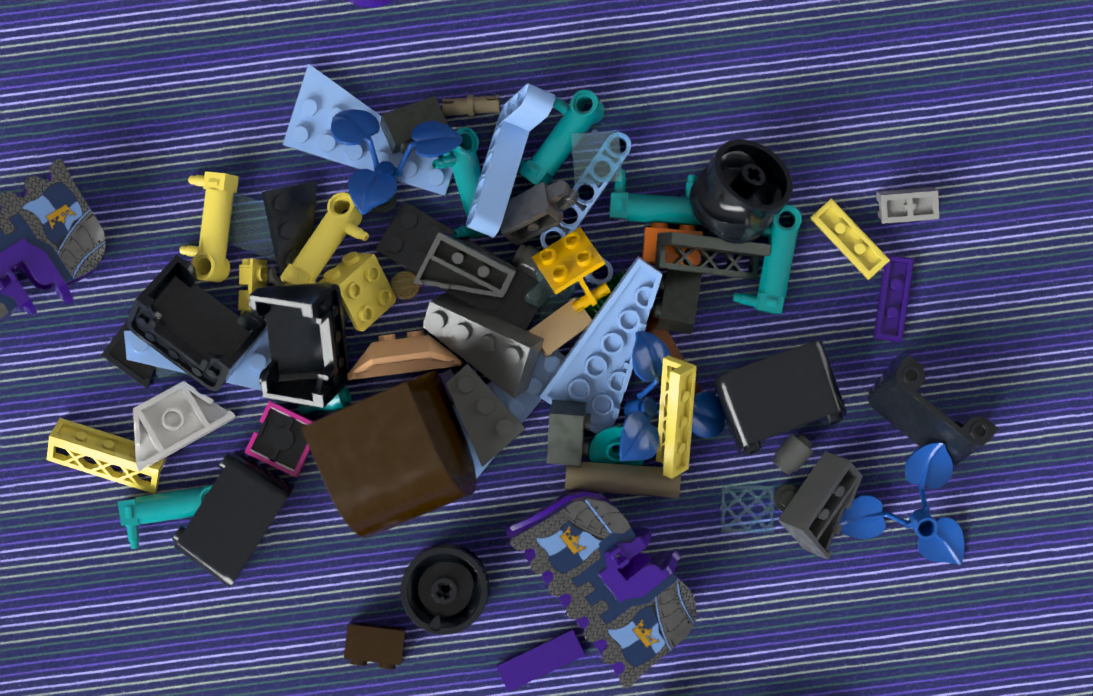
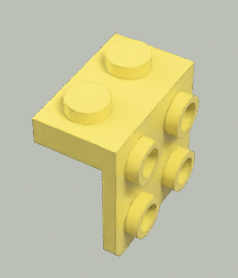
M350 252L342 258L340 264L325 272L324 278L318 282L338 284L341 291L342 304L357 331H365L396 302V296L375 254Z

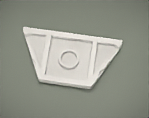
M185 381L133 408L137 471L144 470L234 420V413L217 405L213 399L205 394H200Z

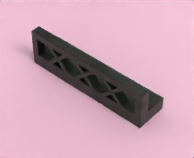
M676 232L658 233L655 268L754 280L758 279L759 257L770 256L771 245L754 242L733 243L721 238ZM666 246L673 247L679 255L673 263H665ZM693 250H697L704 259L697 266H694L687 257ZM718 253H722L728 262L722 269H718L712 260ZM742 256H750L749 273L743 272L736 263Z

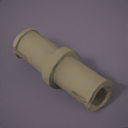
M473 94L467 95V98L442 99L444 117L467 114L469 117H475V114L500 113L499 95L474 97Z

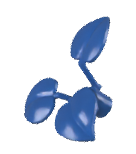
M350 109L335 114L332 117L331 133L339 143L350 146L358 145L364 140L368 143L374 171L359 169L350 176L348 181L350 197L362 215L372 208L385 203L395 195L397 191V177L403 175L402 170L413 148L416 147V152L421 157H437L457 148L463 142L462 136L444 123L437 121L423 122L412 130V139L414 141L408 144L400 164L396 168L389 161L378 162L374 143L370 137L377 134L380 130L379 121L374 115L364 110Z
M644 331L635 332L636 339L632 351V364L636 375L641 380L646 382L652 381V383L642 392H638L636 399L628 400L624 405L626 419L620 438V461L647 460L652 458L659 448L658 430L650 423L651 418L654 415H658L660 409H657L656 402L650 397H646V395L659 384V377H662L663 358L671 355L662 340ZM700 391L694 395L692 431L702 438L715 437L724 430L725 417L717 396L709 391Z
M942 442L925 444L916 449L906 462L905 477L908 482L919 484L922 509L915 510L910 515L909 520H905L888 511L882 512L883 505L878 498L872 495H859L853 499L850 509L845 508L838 524L842 526L841 532L859 539L874 538L885 530L886 522L883 517H888L905 525L907 529L913 528L918 536V550L924 558L933 562L961 565L965 549L961 527L954 519L944 516L935 520L929 512L930 508L927 504L924 490L925 486L931 489L942 487L949 481L952 475V459L945 444Z

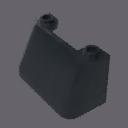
M176 255L135 299L127 318V326L138 338L209 390L218 391L266 331V321L263 317L254 316L250 311L243 312L239 317L195 284L197 279L195 267L189 261L183 260Z
M321 282L257 288L249 295V307L254 316H265L271 362L261 371L259 376L263 397L324 408L345 387L348 382L347 374L350 372L340 287L338 284Z
M820 340L809 342L727 372L714 380L715 394L719 399L739 455L745 452L746 455H752L761 451L766 439L817 420L821 423L826 422L828 426L841 422L844 419L843 416L847 415V410L823 342Z
M910 355L897 356L868 393L869 405L919 447L932 442L944 443L953 465H957L991 440L999 430L996 425L981 416L972 417L965 424L952 421L917 392L925 380V371L920 363Z
M238 450L233 455L226 454L219 465V468L223 471L187 527L185 528L181 525L172 538L176 542L175 549L228 587H231L294 488L292 484Z

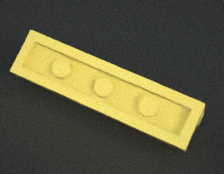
M666 356L663 358L658 424L659 448L656 453V461L663 464V476L673 479L689 469L697 366L671 356Z
M59 418L49 435L47 451L48 461L153 494L158 489L160 472L167 460V457L138 472L136 469L135 441ZM56 447L65 449L70 455L66 456L57 453ZM84 456L91 457V458H93L97 463H96V464L88 463L83 457H84ZM110 465L120 466L124 472L114 471ZM142 473L152 476L151 482L142 480L137 474Z

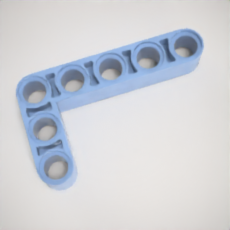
M527 83L504 104L499 114L474 194L466 227L492 238L498 233L529 132L549 115L555 100L554 94Z
M616 132L607 138L573 187L577 192L583 186L590 187L594 192L593 198L588 201L578 198L574 205L567 208L577 213L578 218L575 223L566 224L561 221L559 225L541 234L543 249L548 247L545 243V238L549 233H557L563 238L576 230L630 152L631 141L626 134ZM614 140L623 141L626 145V150L621 154L614 153L610 148L611 142ZM598 163L607 164L610 173L606 177L597 176L594 173L595 165ZM603 257L602 259L605 262L603 266L607 268L608 276L604 280H597L591 272L583 277L597 286L610 281L613 275L611 264Z

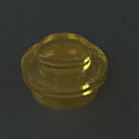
M408 271L397 273L391 281L393 294L402 300H408L416 296L420 287L419 284H413L416 276Z

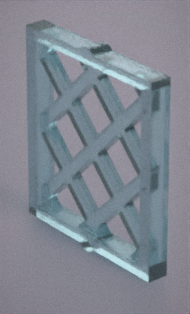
M722 485V506L720 507L721 532L773 533V512L775 511L773 507L774 486ZM731 489L745 490L737 496ZM751 489L765 490L757 497ZM727 492L735 498L728 506L725 504V494ZM747 492L754 498L748 506L741 500ZM767 492L770 494V505L768 506L760 500ZM737 502L744 507V510L738 516L730 509ZM757 502L764 508L758 516L750 510ZM727 511L735 518L728 525L725 524V513ZM746 512L754 518L748 526L740 519ZM767 512L770 514V524L768 526L760 520ZM738 522L744 529L731 527ZM758 522L764 529L750 528Z

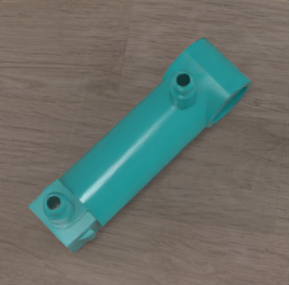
M580 90L576 92L570 101V105L562 99L555 97L553 106L563 114V117L531 159H528L526 162L521 158L518 173L534 186L542 182L549 185L553 180L552 177L589 128L603 118L604 105L592 91ZM587 103H593L589 111L582 112L583 107Z
M462 127L456 130V132L462 136L463 142L454 150L443 154L444 157L434 160L432 166L435 169L452 168L467 218L482 169L476 153L479 146L478 137L472 129ZM466 225L460 226L453 231V235L456 238L469 236L470 239L485 236V234L470 229Z
M624 169L617 170L614 191L611 193L609 219L693 225L705 228L696 218L690 204V189L697 179L696 175H688L685 197L625 192L626 171Z
M785 205L777 215L773 216L771 225L761 235L768 237L767 244L771 245L770 256H764L758 293L756 295L734 293V302L753 306L756 308L755 311L776 315L782 314L798 230L802 222V216L796 207ZM781 213H788L792 216L793 224L791 227L785 228L779 223Z
M213 485L137 496L136 499L119 501L121 526L125 525L127 527L131 549H138L140 547L138 525L193 517Z

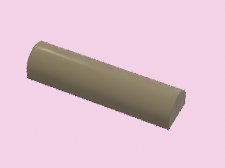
M582 462L581 466L566 465L565 490L576 491L583 489L599 493L679 498L681 474L671 479L663 476V467Z

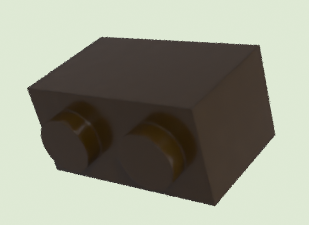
M350 621L347 627L344 659H350V664L367 666L368 661L379 663V668L395 669L396 665H401L403 662L407 628Z

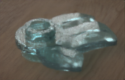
M538 268L535 270V275L539 283L529 290L524 296V300L534 307H540V317L547 318L561 308L565 300L574 294L577 289V282L555 294Z

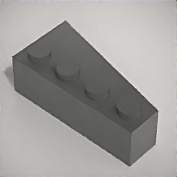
M446 293L429 302L423 328L511 397L516 398L528 389L544 338Z

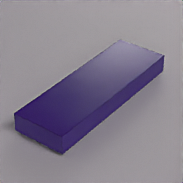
M886 254L890 261L883 267L873 339L902 343L915 258Z
M571 629L497 664L496 668L507 691L510 692L585 656V652L574 629Z

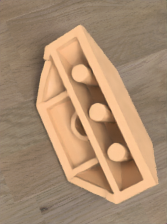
M421 330L407 332V338L396 339L395 334L378 336L379 341L370 344L347 376L348 380L458 367L463 366V362L432 336H424V331Z

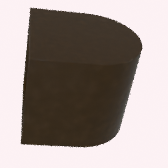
M436 370L401 383L301 427L333 503L346 524L362 538L372 537L470 496L476 490V472L473 458L465 435Z

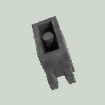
M560 180L549 186L542 182L518 196L510 198L500 226L501 234L513 244L519 246L559 225L563 219L562 211L578 201V192L573 188H569V184L564 180Z

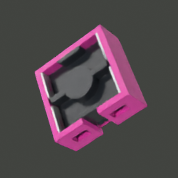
M269 401L259 421L263 423L259 432L253 433L244 453L294 477H299L311 452L301 427L314 421L276 402Z

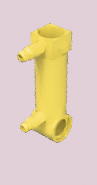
M205 172V175H191L188 178L190 184L202 186L203 189H206L199 246H181L179 250L182 255L193 257L191 263L195 267L198 280L219 283L226 280L229 275L230 263L226 258L233 196L234 193H237L239 176Z
M337 193L329 199L327 204L328 212L292 264L289 263L280 276L285 285L316 283L315 280L346 234L363 241L369 238L367 232L357 227L361 223L362 214L353 203L349 193Z

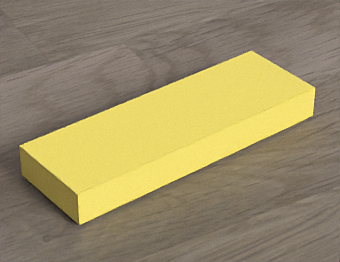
M832 198L810 217L814 224L868 281L890 261Z

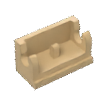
M575 297L529 330V332L544 338L540 351L546 358L586 329L592 321L584 309L578 312V314L571 305V303L577 300Z

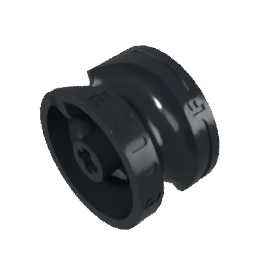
M746 139L730 140L716 151L708 167L694 181L689 194L690 204L696 218L709 232L729 242L748 243L758 239L770 225L773 216L777 215L787 204L792 195L793 183L786 165L773 151L754 141Z
M438 544L423 550L407 567L401 582V600L407 615L420 628L435 634L448 635L458 633L472 625L481 615L489 593L488 574L481 560L469 549L456 544ZM444 584L450 587V590L446 593L441 588Z

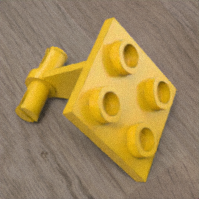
M580 227L531 257L555 294H558L575 282H579L585 295L571 303L577 314L589 305L595 306L598 304L597 300L611 293L605 282L590 291L583 280V277L603 266L605 262Z

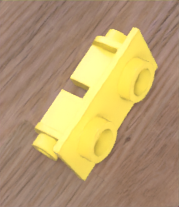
M242 259V264L239 265V285H248V290H239L238 310H241V315L245 311L252 312L249 307V295L259 287H267V260Z

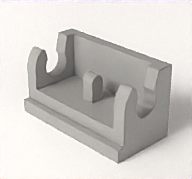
M933 187L876 191V200L879 202L877 214L882 224L939 219L938 190Z

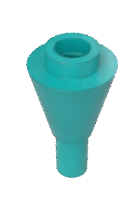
M345 386L324 408L298 404V409L301 415L316 410H342L348 407V403H351V395L349 389Z

